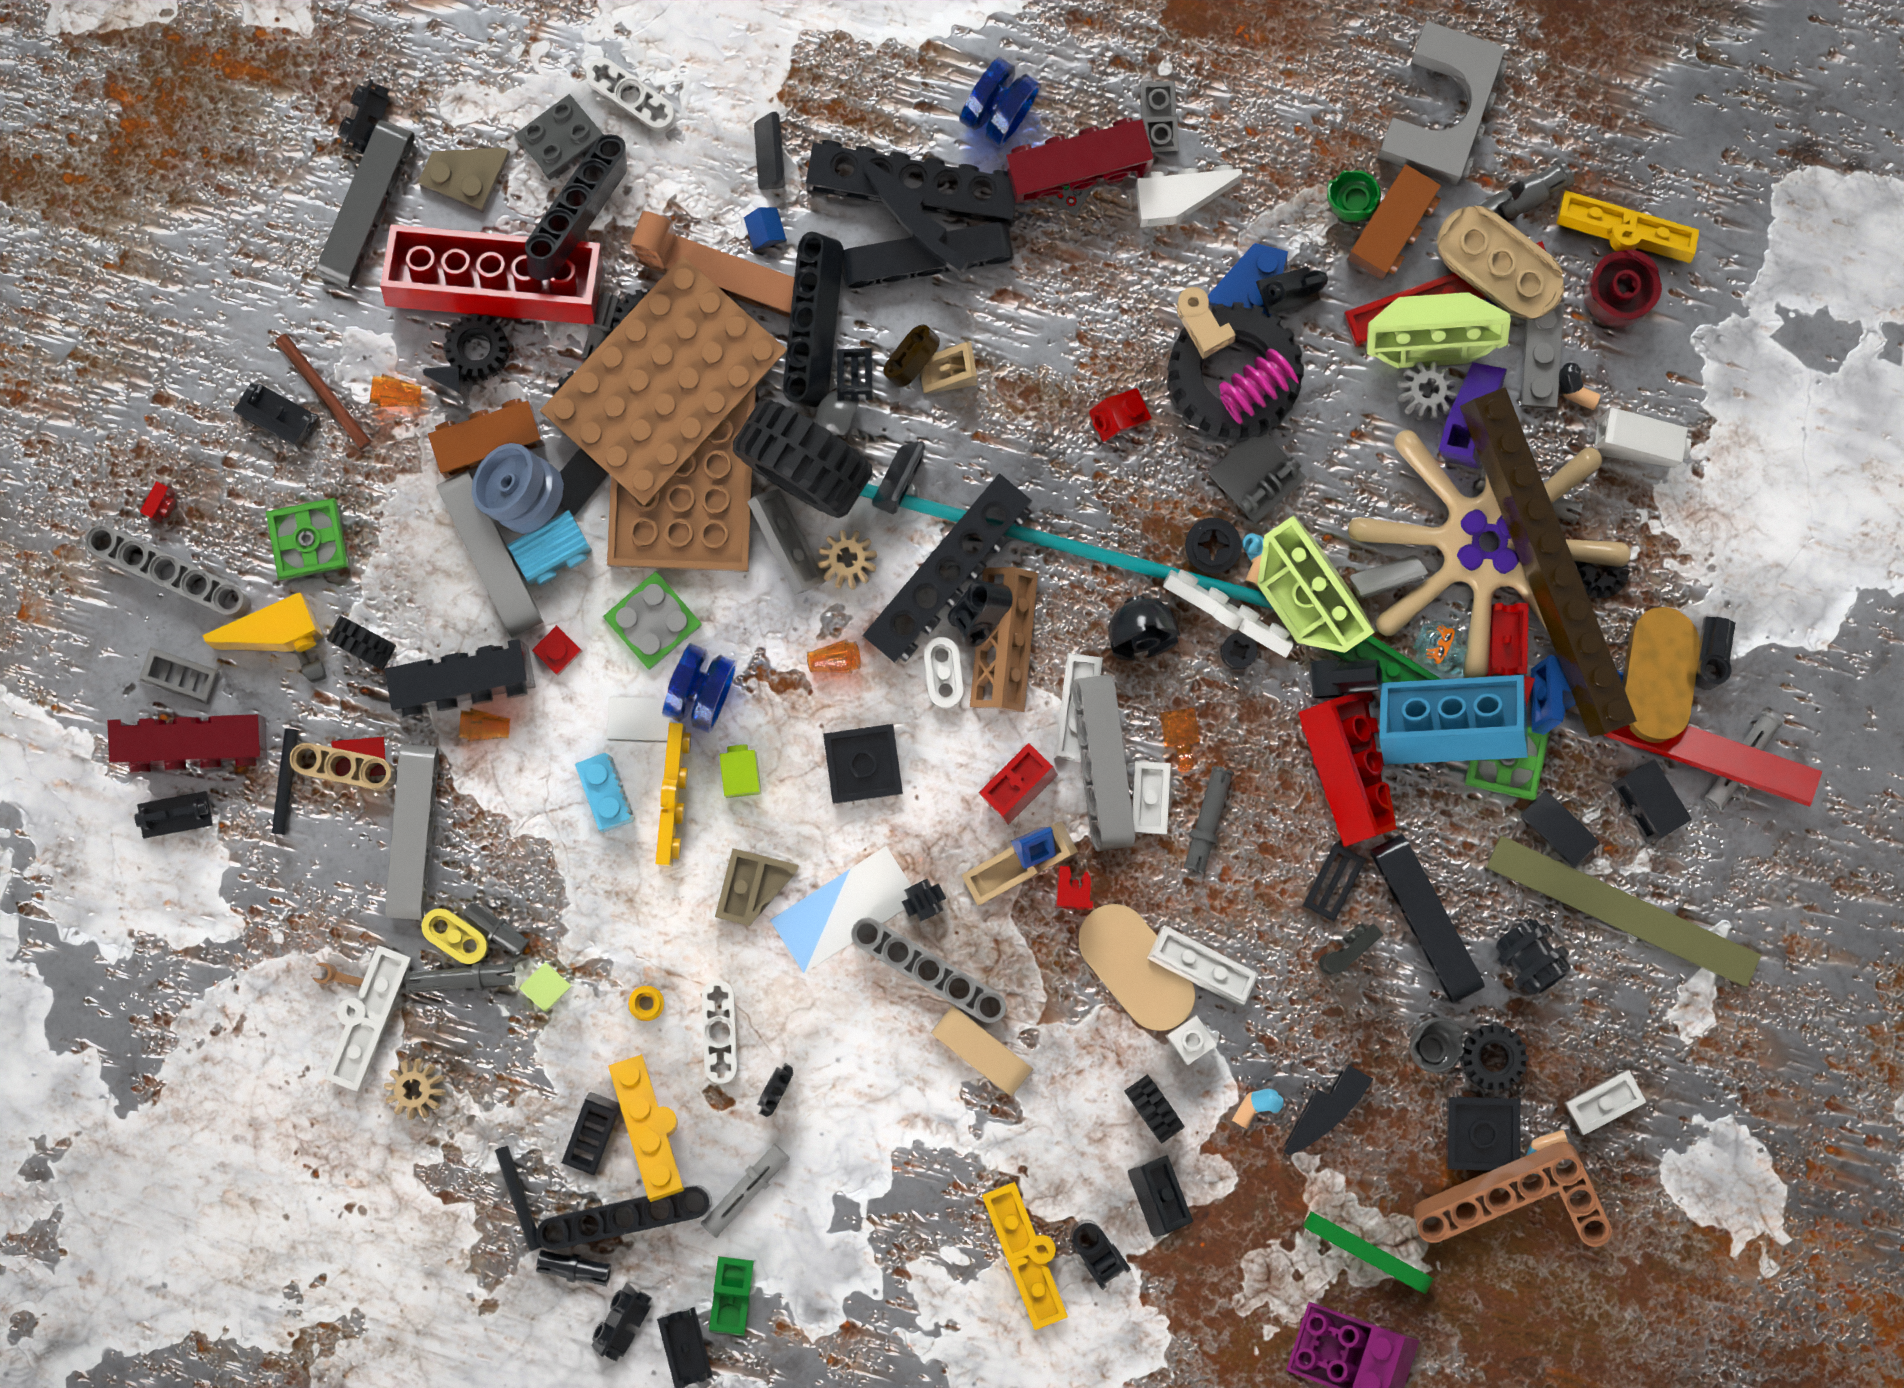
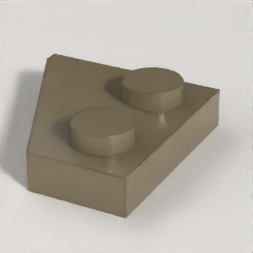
M506 148L432 151L418 184L483 213L510 156V151Z
M732 848L715 917L751 926L797 873L799 865Z

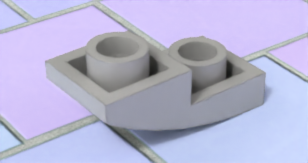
M1175 81L1140 82L1141 119H1143L1152 152L1179 151Z

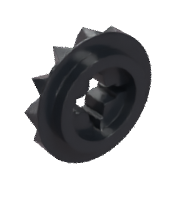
M1215 517L1197 522L1188 532L1185 541L1188 560L1197 570L1210 574L1225 572L1237 562L1242 547L1241 538L1236 528L1228 521ZM1212 531L1215 532L1217 543L1228 546V548L1217 550L1214 560H1211L1209 549L1198 546V544L1203 545V543L1209 542L1210 537H1212Z
M1574 561L1586 593L1591 597L1608 598L1614 596L1627 584L1630 572L1628 563L1622 567L1607 566V570L1611 572L1612 576L1604 575L1595 583L1597 570L1593 565L1587 562Z
M784 1063L782 1068L776 1067L757 1103L761 1107L758 1114L765 1117L772 1115L793 1076V1068L787 1063Z

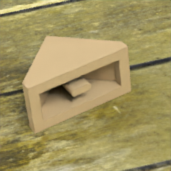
M964 342L934 353L920 371L924 394L977 386V372L971 342Z

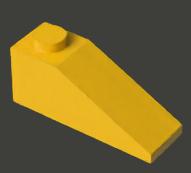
M301 592L202 635L204 641L215 650L292 652L295 649L297 652L306 651L314 647L317 640L324 638L309 600Z

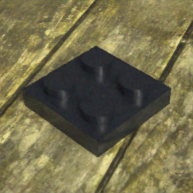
M893 724L823 733L833 804L903 795Z
M1447 1097L1446 1169L1494 1170L1520 1159L1521 1099Z

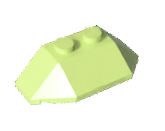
M1469 292L1398 297L1368 323L1366 350L1368 355L1376 356L1383 362L1396 368L1415 367L1418 362H1422L1424 366H1429L1431 362H1436L1437 366L1468 364L1489 354L1495 348L1500 349L1508 345L1511 317L1509 313Z
M1294 515L1264 535L1257 585L1297 643L1345 653L1375 633L1353 593L1319 544Z

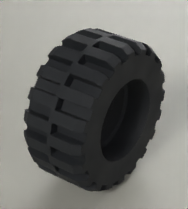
M1233 302L1232 307L1224 308L1223 304L1213 306L1211 312L1220 327L1227 323L1230 324L1236 334L1234 342L1250 346L1266 361L1265 353L1268 349H1274L1280 353L1293 368L1299 383L1297 384L1291 378H1288L1289 391L1287 392L1279 386L1275 387L1278 396L1276 400L1267 394L1264 395L1265 408L1254 402L1252 406L1255 415L1250 416L1245 411H1241L1243 420L1241 425L1230 415L1222 400L1215 397L1205 386L1202 378L1204 359L1201 357L1185 327L1181 330L1177 341H1175L1169 358L1167 385L1168 390L1172 393L1171 401L1175 409H1180L1183 414L1182 419L1188 425L1192 423L1198 427V433L1207 436V434L1217 436V441L1227 442L1228 439H1236L1238 443L1248 441L1253 436L1259 438L1267 434L1268 430L1273 427L1276 428L1290 412L1302 387L1301 381L1304 376V365L1301 364L1302 351L1300 345H1295L1293 341L1294 333L1289 327L1284 329L1280 325L1282 319L1274 313L1271 317L1262 313L1264 308L1254 305L1250 309L1245 308L1244 303Z
M765 399L756 404L733 441V452L742 462L774 485L782 488L785 492L835 518L848 515L872 476L871 463L864 456L860 455L856 449L808 417L771 399Z

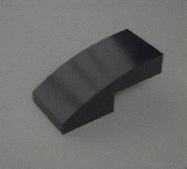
M1546 790L1521 814L1522 820L1548 842L1549 846L1575 869L1600 844L1592 833Z

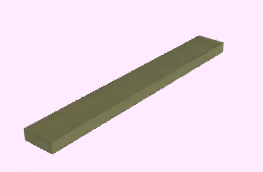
M1502 835L1499 836L1485 866L1488 870L1744 988L1748 987L1762 956Z

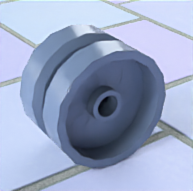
M509 443L499 446L490 452L478 466L473 478L471 494L475 506L482 513L494 520H498L503 526L513 532L526 534L541 528L555 514L563 496L564 483L561 473L552 464L537 457L523 445Z

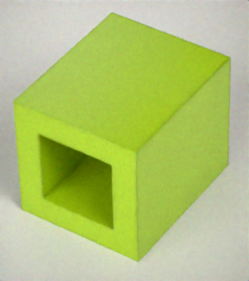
M747 744L728 746L727 753L719 754L724 796L726 798L762 794L757 752L755 749L748 750Z

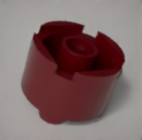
M1636 250L1618 251L1606 255L1591 271L1586 280L1584 288L1585 305L1596 319L1609 326L1626 328L1639 322L1657 304L1661 296L1662 283L1657 265L1650 257ZM1621 283L1627 286L1626 293L1624 294L1619 291Z

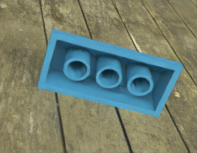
M1524 675L1382 683L1379 740L1384 765L1528 758Z

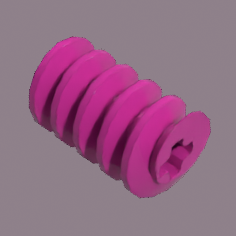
M1274 349L1266 351L1267 361L1262 357H1257L1254 360L1255 369L1250 365L1244 366L1242 369L1244 377L1234 373L1231 376L1232 385L1225 381L1219 385L1220 398L1223 404L1240 425L1243 423L1241 411H1245L1250 416L1255 415L1252 406L1254 402L1265 408L1264 395L1267 394L1276 400L1278 396L1275 387L1279 386L1287 392L1289 391L1288 378H1291L1297 384L1299 383L1291 365Z

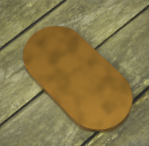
M1656 607L1650 609L1634 622L1630 630L1622 680L1623 687L1637 720L1629 724L1631 726L1629 729L1637 737L1654 743H1661L1677 736L1687 726L1691 715L1700 648L1699 634L1692 621L1686 615L1673 608Z

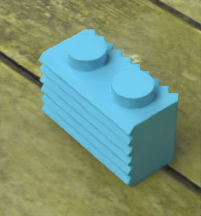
M569 510L548 521L538 530L527 533L507 544L526 580L531 585L537 582L539 586L557 577L555 571L560 570L562 567L568 565L571 569L584 563L588 559L586 554L592 551Z
M606 753L575 764L598 829L603 833L629 824L635 819L631 815L633 810L629 809L630 804L626 802L628 797L624 795L623 784L619 782L620 777L617 775L618 771L614 768L616 764L612 762L613 757Z

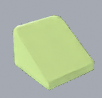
M545 962L519 989L544 1012H548L572 985Z

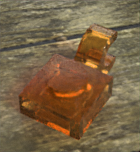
M1195 708L1160 712L1164 749L1175 748L1179 772L1193 770L1194 764L1190 745L1200 744Z

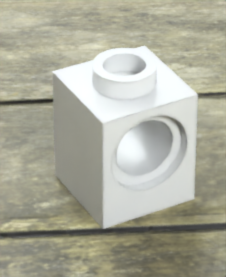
M1197 1015L1192 1016L1165 1035L1185 1065L1191 1064L1217 1046Z

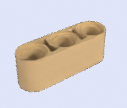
M301 743L290 754L292 768L296 772L308 777L376 791H385L391 788L396 781L395 767L390 762L379 757L312 743ZM308 751H314L317 757L315 765L310 769H304L301 764L302 756ZM342 758H348L351 762V770L345 776H339L336 773V764ZM377 765H383L386 770L384 780L380 783H373L370 779L372 768Z
M953 1005L930 1032L1011 1097L1033 1071L1032 1067Z

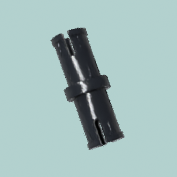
M541 1250L537 1259L536 1272L567 1278V1282L575 1283L578 1280L607 1287L612 1264L583 1259L580 1254L575 1253L569 1256Z

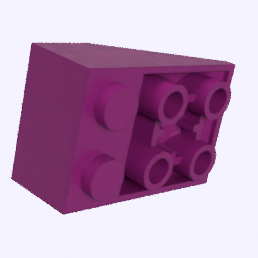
M1308 1302L1286 1371L1331 1388H1404L1420 1340Z

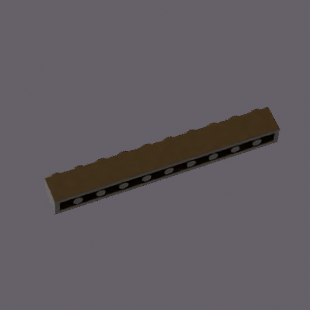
M1506 387L1477 397L1459 406L1589 737L1607 734L1636 722V717Z

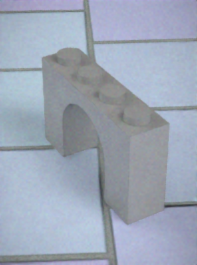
M1426 21L1411 63L1437 71L1454 79L1460 85L1466 97V116L1456 126L1440 131L1425 129L1392 117L1377 159L1401 167L1407 164L1424 175L1453 185H1457L1461 176L1468 177L1474 161V157L1469 156L1472 144L1479 145L1486 126L1480 124L1483 112L1490 113L1497 93L1491 91L1494 80L1501 81L1508 61L1502 59L1506 48Z

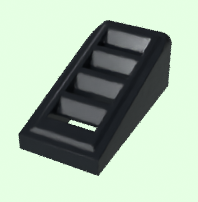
M592 1092L588 1093L562 1159V1164L595 1176L621 1109L619 1102ZM590 1109L606 1114L609 1118L593 1113ZM585 1121L604 1127V1131L601 1132L585 1126ZM583 1135L599 1141V1145L596 1146L580 1140L579 1137ZM575 1148L593 1154V1160L573 1153Z

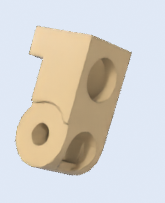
M1189 287L1183 290L1178 298L1177 313L1201 357L1204 359L1233 343L1236 334L1229 323L1221 327L1219 326L1208 308L1209 299L1205 291L1198 287Z

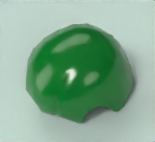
M1343 170L1338 177L1328 182L1327 201L1337 217L1347 222H1358L1370 217L1377 210L1381 201V190L1375 178L1362 170Z

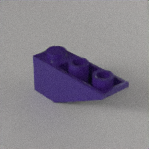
M1472 362L1447 417L1438 449L1445 462L1480 469L1481 460L1459 406L1477 397L1501 389L1507 372L1506 368Z

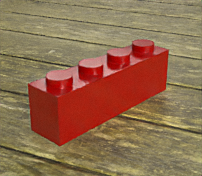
M1372 692L1354 693L1331 699L1298 712L1303 733L1307 738L1314 765L1318 770L1325 791V797L1329 802L1336 822V829L1344 847L1397 829L1389 784L1382 782L1381 772L1383 766H1385L1382 752H1377L1374 733L1379 732L1377 719L1370 717L1368 703L1373 702Z

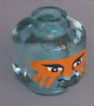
M1434 620L1429 625H1422L1412 649L1417 651L1416 658L1419 662L1445 672L1450 669L1452 664L1457 666L1461 664L1468 647L1462 645L1464 639L1462 631L1439 620Z

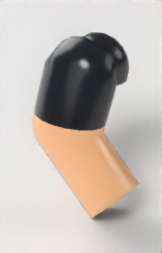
M1573 362L1564 364L1559 372V383L1563 396L1567 400L1594 410L1601 394L1584 388L1580 374L1581 368L1578 364Z

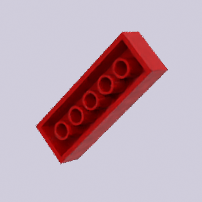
M391 224L380 288L386 307L593 325L595 324L603 269L601 245L596 242L579 241L560 271L553 278L541 281L530 276L528 272L525 251L528 236Z

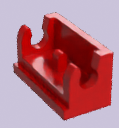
M1495 603L1492 605L1487 677L1527 674L1529 603H1517L1515 605Z
M1028 743L978 793L1009 825L1058 774L1055 768Z
M1059 866L1055 908L1091 911L1093 909V901H1090L1091 877L1089 873L1085 872L1082 875L1081 888H1079V881L1076 879L1072 881L1071 887L1070 867Z

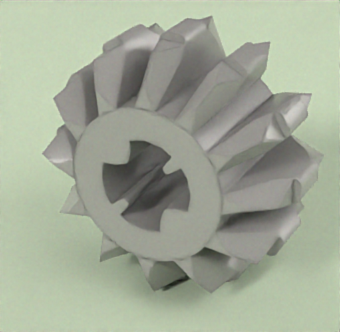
M1418 362L1415 365L1416 373L1413 370L1406 369L1403 375L1407 381H1399L1397 384L1399 390L1406 392L1399 395L1397 398L1398 402L1410 403L1404 411L1407 415L1411 414L1414 409L1418 410V421H1423L1426 412H1428L1432 421L1439 418L1438 410L1447 414L1451 410L1447 402H1454L1457 397L1454 392L1448 391L1457 385L1456 380L1445 381L1444 378L1448 375L1449 370L1445 368L1440 374L1437 373L1436 362H1431L1428 371H1426L1422 362ZM1424 385L1431 386L1430 392H1435L1430 398L1423 397L1424 391H1419Z

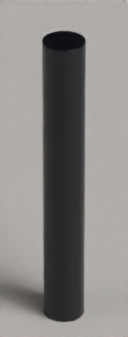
M285 728L271 834L286 835L294 772L290 764V754L297 746L299 730Z
M507 1145L495 1150L529 1251L542 1248L536 1238L537 1227L509 1147Z

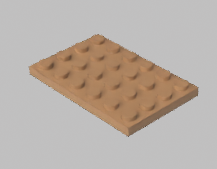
M682 255L541 408L540 412L640 503L646 506L785 355L787 349Z
M757 385L646 506L640 503L611 476L607 551L608 567L749 572L751 508L748 501L752 499L753 469L733 452V441L756 406Z

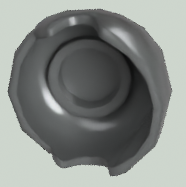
M837 391L830 392L818 406L816 423L837 437L847 434L859 401H852L851 395H844V401H837Z
M1432 1018L1421 1022L1413 1030L1410 1037V1053L1414 1063L1422 1070L1433 1073H1443L1454 1068L1461 1058L1460 1056L1464 1053L1462 1045L1463 1030L1451 1019Z

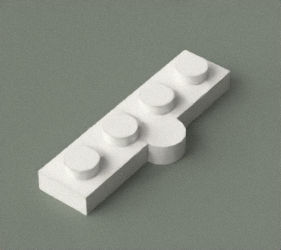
M1182 569L1179 573L1170 570L1164 581V588L1211 614L1222 624L1234 630L1238 629L1285 658L1288 656L1293 647V640L1288 638L1290 635L1288 630L1276 623H1272L1271 626L1264 624L1258 620L1260 615L1245 605H1241L1240 609L1228 603L1229 597L1216 588L1211 587L1207 591L1197 585L1199 580L1192 574Z
M377 945L359 990L358 998H346L338 1005L337 1016L340 1022L345 1025V1028L324 1079L360 1092L413 958Z

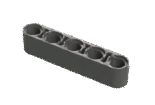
M380 120L376 124L319 258L316 268L317 276L347 288H351L354 285L411 152L415 139L414 132L384 120Z

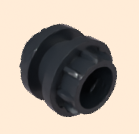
M1531 918L1520 923L1498 940L1496 948L1501 954L1497 959L1501 967L1506 968L1513 965L1518 971L1519 975L1513 981L1517 989L1526 988L1529 994L1536 996L1563 979L1570 972L1571 966L1566 960L1570 953L1565 946L1554 950L1547 939L1554 932L1548 924L1541 926L1537 920H1532Z

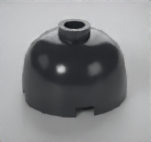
M1144 596L1128 598L1124 605L1119 607L1110 618L1108 626L1113 656L1121 660H1136L1135 654L1148 651L1147 658L1154 657L1170 650L1179 642L1177 636H1180V631L1173 612L1164 603L1155 599H1145Z

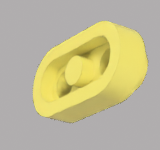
M434 909L423 918L422 932L425 938L459 962L464 964L478 963L486 956L488 941L485 935L451 911ZM440 920L446 921L448 926L447 930L442 934L436 931V923ZM468 940H474L477 944V948L473 953H468L465 950V943Z

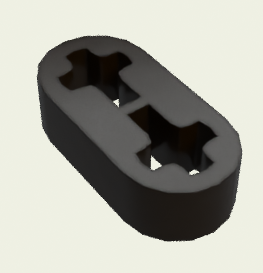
M927 325L916 326L907 334L885 363L883 368L884 375L896 387L901 388L909 385L937 351L940 338Z

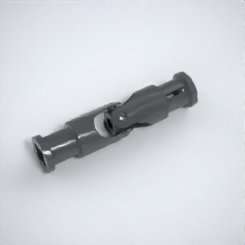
M1558 158L1554 161V165L1539 174L1535 172L1511 185L1505 191L1497 193L1476 206H1483L1494 212L1498 209L1500 212L1499 216L1509 223L1522 213L1528 212L1549 200V195L1565 186L1568 188L1573 186L1575 183L1574 176L1566 162Z

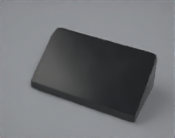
M776 111L770 112L754 123L758 187L761 190L781 189L785 186L781 121L779 113L777 114Z
M449 366L423 369V375L435 389L466 405H470L469 380L459 367Z
M913 442L903 445L898 449L872 500L874 507L892 515L897 513L924 459V442Z
M581 448L578 449L560 471L564 483L560 505L575 516L609 475Z
M1168 1155L1128 1170L1130 1181L1153 1237L1168 1234L1194 1222Z

